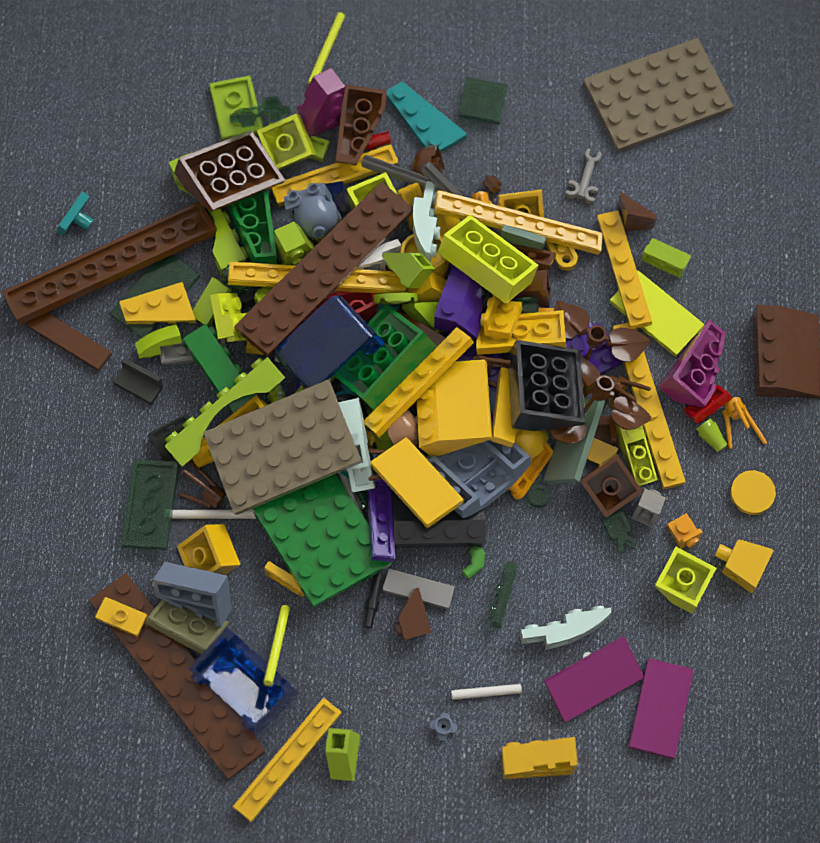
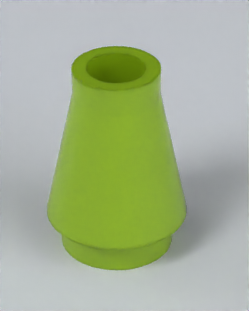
M711 418L696 429L699 432L698 435L713 447L716 452L728 445L716 421L713 422Z

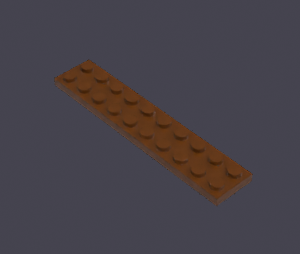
M380 182L235 325L234 330L265 356L269 357L413 213V207L384 183Z
M197 202L2 291V294L18 325H21L216 235L217 228L202 204Z
M127 573L89 599L97 612L105 597L145 613L147 616L154 610V607ZM145 623L138 637L108 625L228 781L266 752L261 743L182 643Z

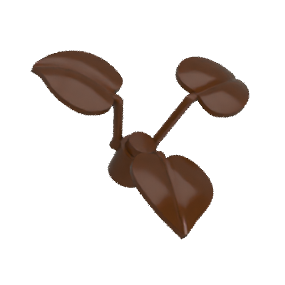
M560 300L555 305L554 311H564L566 339H573L577 334L579 336L588 334L586 342L590 347L585 358L587 361H589L593 349L600 348L604 341L607 346L612 347V355L622 362L636 360L650 343L649 338L630 328H616L608 336L606 335V330L600 325L588 328L589 316L581 307L564 303ZM583 388V396L585 398L591 394V390L587 391Z
M580 354L583 388L587 391L591 390L592 393L591 399L584 407L585 413L595 400L603 401L609 398V407L613 409L611 419L620 428L633 430L651 420L652 417L643 407L626 397H617L613 402L614 392H612V389L614 388V381L608 376H601L599 370ZM585 425L550 429L554 439L565 444L578 443L587 433Z

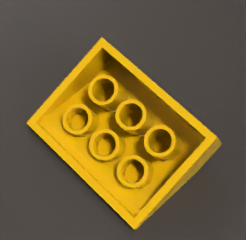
M487 361L454 362L417 399L419 447L430 457H438L492 439Z

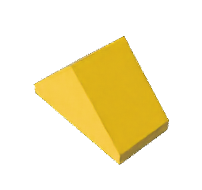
M432 272L421 287H406V293H417V303L439 302L447 280Z

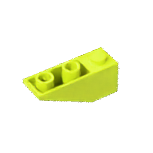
M615 424L617 441L630 473L637 484L642 486L657 481L643 426L633 430H625Z

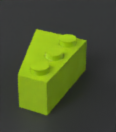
M295 222L274 230L277 260L280 265L296 266L317 245L316 241L309 238Z

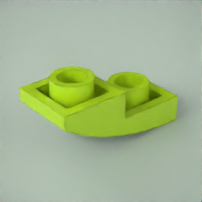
M177 324L156 330L136 342L135 348L139 359L160 355V347L173 346L177 343H182Z

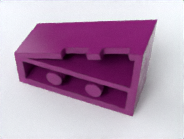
M332 68L313 76L304 94L306 99L303 105L299 104L297 107L298 115L302 118L309 138L326 130H332L339 125L345 85Z

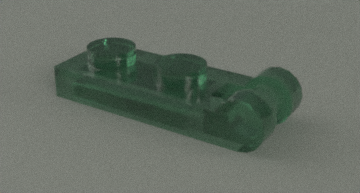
M512 561L506 562L503 567L502 576L505 579L504 584L498 585L495 597L499 598L497 606H492L489 616L490 619H493L492 627L501 629L517 572V565Z

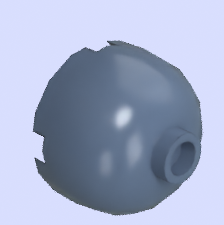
M311 196L303 199L300 202L301 205L294 209L295 223L302 228L309 238H323L337 225V206L334 201H327L323 196Z

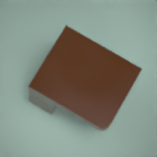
M611 415L600 416L594 438L615 446V423L612 421Z

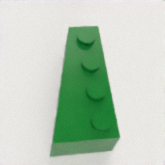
M268 189L226 206L250 262L277 264Z
M204 324L183 338L182 346L191 350L190 354L193 361L199 367L202 366L205 378L211 385H215V391L218 394L226 386L230 390L236 384L233 380L243 371L237 363L233 365L228 358L231 354L225 345L220 346L216 340L218 335L213 327L208 328ZM254 394L233 400L226 407L233 414L253 398Z

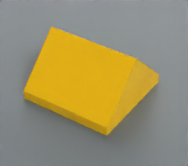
M542 190L498 196L497 206L544 218Z

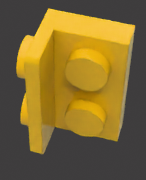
M495 295L492 298L490 297L487 303V311L481 316V326L484 327V335L510 339L522 311V302L509 301L505 304Z

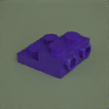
M589 323L588 328H591L595 324ZM588 334L583 336L576 335L573 339H566V348L580 350L582 357L586 358L590 347L586 342ZM605 341L600 348L593 349L589 362L599 370L601 375L622 364V361H619L612 355V347L607 346Z

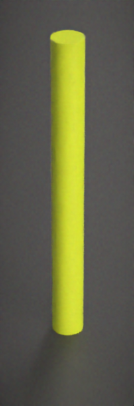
M341 12L337 13L308 80V84H310L313 76L321 73L345 18V15Z
M282 605L264 678V684L267 686L273 685L290 611V607L287 605Z

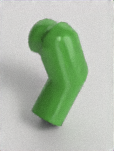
M473 546L469 550L471 564L462 570L463 575L468 580L484 567L485 552L481 547Z

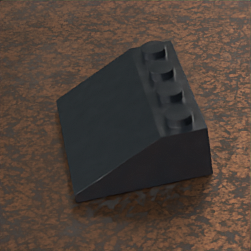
M516 340L508 354V360L511 361L508 369L512 428L540 431L584 425L586 422L580 350Z
M391 489L395 548L481 547L486 543L484 508L465 518H462L453 510L432 526L426 528Z

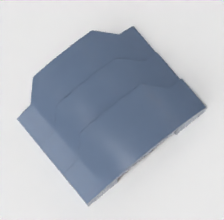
M491 440L438 457L427 456V460L463 498V504L454 509L462 518L482 510L499 498L522 476L531 464L530 456L516 443L511 448Z

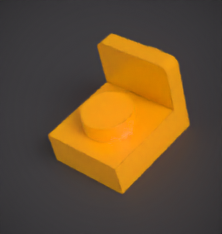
M687 513L666 526L680 549L685 546L691 548L699 543L703 533L701 529L697 530Z

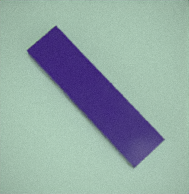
M376 479L374 480L376 488L367 489L371 560L393 562L395 560L392 492L384 480Z

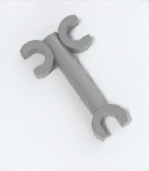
M590 149L586 150L585 160L587 163L580 185L576 181L570 180L568 187L575 190H566L565 196L567 198L577 197L584 199L588 204H594L595 198L590 197L588 194L597 195L598 188L594 186L588 187L595 164L600 162L601 152H598L597 157L592 158L590 156Z

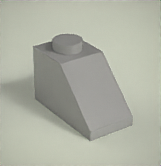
M644 489L631 519L652 528L661 512L665 497L661 496V493L656 490Z

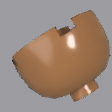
M406 410L387 429V432L394 445L407 437L417 447L419 445L418 417L414 416L411 411Z

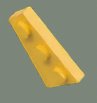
M183 282L119 301L126 324H153L154 322H168V324L188 322V324H196Z

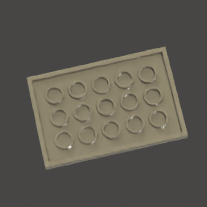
M698 38L584 78L583 84L617 153L727 113L733 109V105Z
M329 379L203 432L235 515L362 463Z

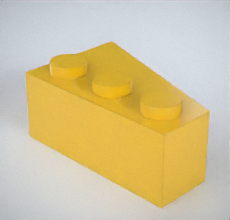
M575 737L531 741L526 744L511 742L507 743L501 750L503 779L573 775L578 765Z

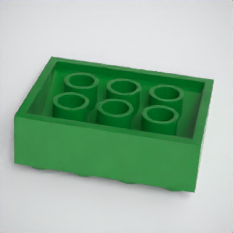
M385 304L326 370L367 406L375 410L435 349L436 345L422 330Z

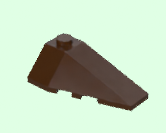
M345 84L335 163L357 166L385 111L387 90Z

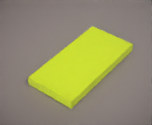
M637 271L652 319V325L641 327V329L677 357L697 335L704 323L640 271ZM618 291L610 299L609 303L626 316Z

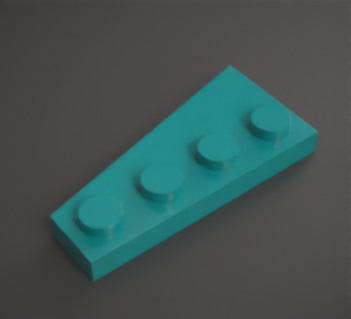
M400 82L387 90V100L423 147L436 144L442 153L467 138L466 132L404 82Z

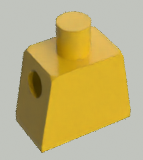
M737 540L733 550L720 544L715 556L727 562L722 573L753 594L774 550L747 541Z

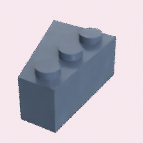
M164 562L153 578L156 597L180 609L185 606L195 611V616L202 618V616L216 621L214 625L220 628L232 611L227 575Z

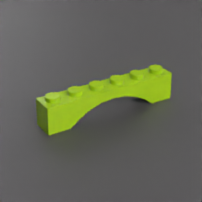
M179 158L170 161V172L178 188L188 193L174 174ZM206 208L217 228L212 252L214 262L221 276H223L224 272L229 269V262L246 263L248 256L244 247L240 248L237 243L239 238L235 229L231 230L228 225L230 220L226 211L222 212L221 209L211 212Z
M260 357L251 365L253 368L251 372L247 375L244 372L233 380L236 384L230 390L226 386L217 394L219 399L215 403L211 404L209 401L200 409L201 415L196 419L191 416L182 424L184 429L179 434L174 431L165 439L167 442L165 447L181 466H184L200 452L201 441L204 436L203 432H205L213 417L223 407L242 396L268 393L285 378L268 357L265 360Z

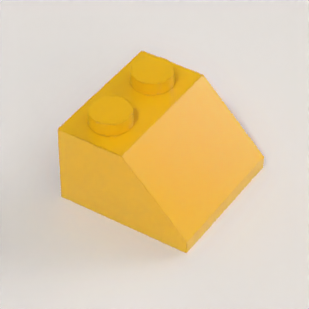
M225 524L204 525L177 546L186 567L227 575L240 565Z

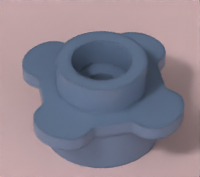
M442 713L436 721L432 720L430 722V729L437 733V738L441 741L446 740L449 734L456 733L458 728L448 713Z

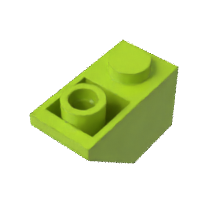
M384 253L382 255L383 259L387 262V267L396 273L400 283L407 288L421 287L435 270L423 253Z
M328 729L325 752L332 780H355L360 734L347 729Z

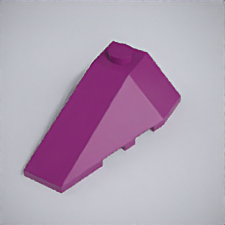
M707 320L668 371L659 388L675 402L705 407L715 391V376L719 372L718 361L719 356L722 355L726 333L712 320Z

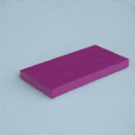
M621 636L544 680V684L562 721L567 722L639 681L644 676L626 638Z
M648 658L629 743L630 749L675 759L694 669Z

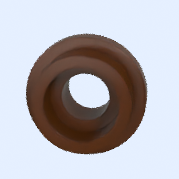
M486 175L485 180L482 182L483 185L493 195L496 192L499 193L501 191L499 187L502 185L501 182L494 175L491 177Z

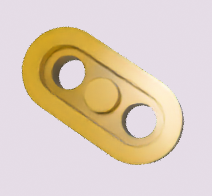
M545 241L548 251L556 252L554 262L558 268L569 271L576 266L578 256L574 248L554 245L551 242ZM568 259L570 262L564 263L562 260Z

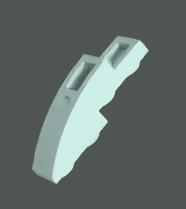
M427 181L424 197H414L413 233L418 252L423 253L431 262V257H436L437 244H434V242L439 240L440 227H437V218L433 208L437 191H435V185Z
M360 399L339 402L362 463L346 469L349 473L352 492L376 488L375 481L368 480L370 476H373V471L370 465L367 446L368 439Z
M596 606L591 608V611L584 612L581 609H574L565 614L563 624L560 621H554L542 627H538L537 624L525 626V629H521L520 633L521 644L544 641L545 650L573 643L591 634L603 625L611 615V608Z

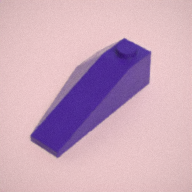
M453 265L434 316V328L451 333L457 327L469 337L477 340L483 314L481 285Z

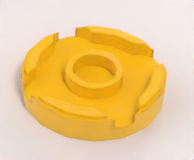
M756 470L745 471L739 474L733 481L730 489L733 504L742 513L749 515H759L768 510L773 504L776 495L775 485L772 480L764 473Z

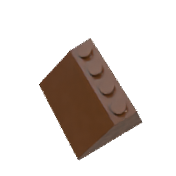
M252 130L179 158L174 171L184 189L211 212L285 182L284 177Z
M757 305L753 313L755 396L820 398L819 315L780 305Z

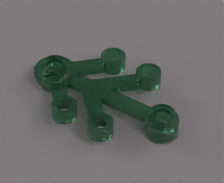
M279 96L263 98L261 105L238 109V113H232L229 116L231 123L239 122L242 127H251L255 125L256 118L263 114L269 115L270 121H279L283 119L282 116H287L291 113L290 106H284Z

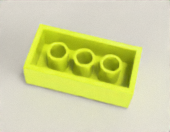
M471 215L444 234L438 250V254L505 304L532 283L539 266Z

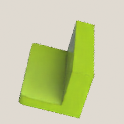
M652 238L649 245L643 251L641 261L681 278L691 256Z

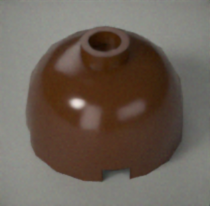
M435 144L421 148L413 158V165H410V171L424 175L421 172L422 167L430 162L439 172L443 173L442 169H445L439 147L437 148Z

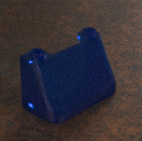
M335 295L329 298L277 347L275 356L302 387L307 389L330 379L358 351L361 350L365 354H372L385 342L342 296Z
M228 627L221 632L189 668L193 673L191 678L200 686L205 683L245 720L242 725L251 733L255 730L259 733L300 693L277 671L275 672L273 685H265L264 678L268 663Z

